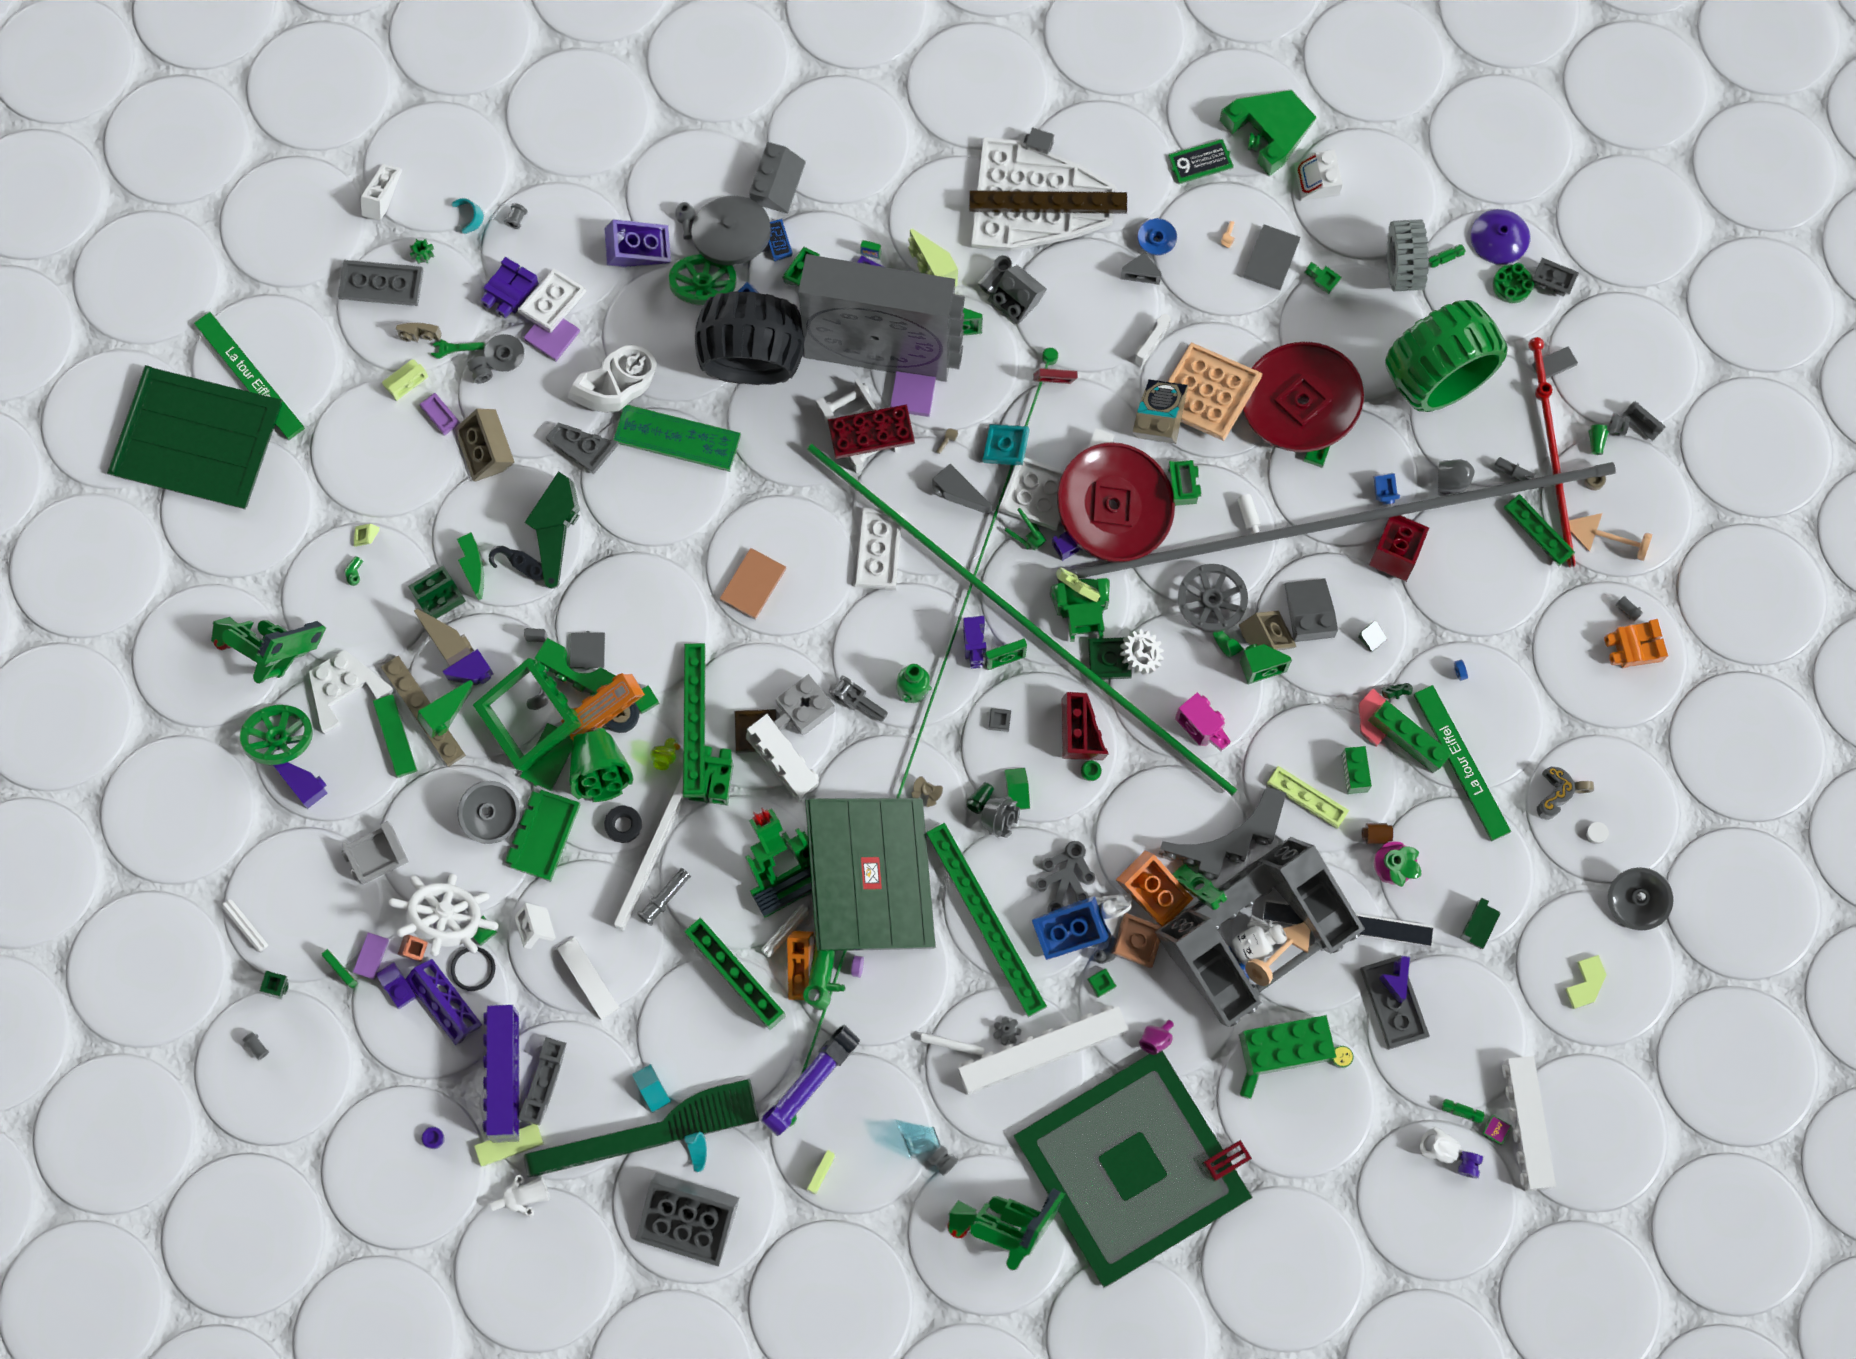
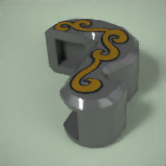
M1552 766L1545 769L1542 775L1556 789L1537 806V814L1545 820L1554 818L1561 811V807L1558 806L1567 803L1575 792V783L1569 773L1560 767Z

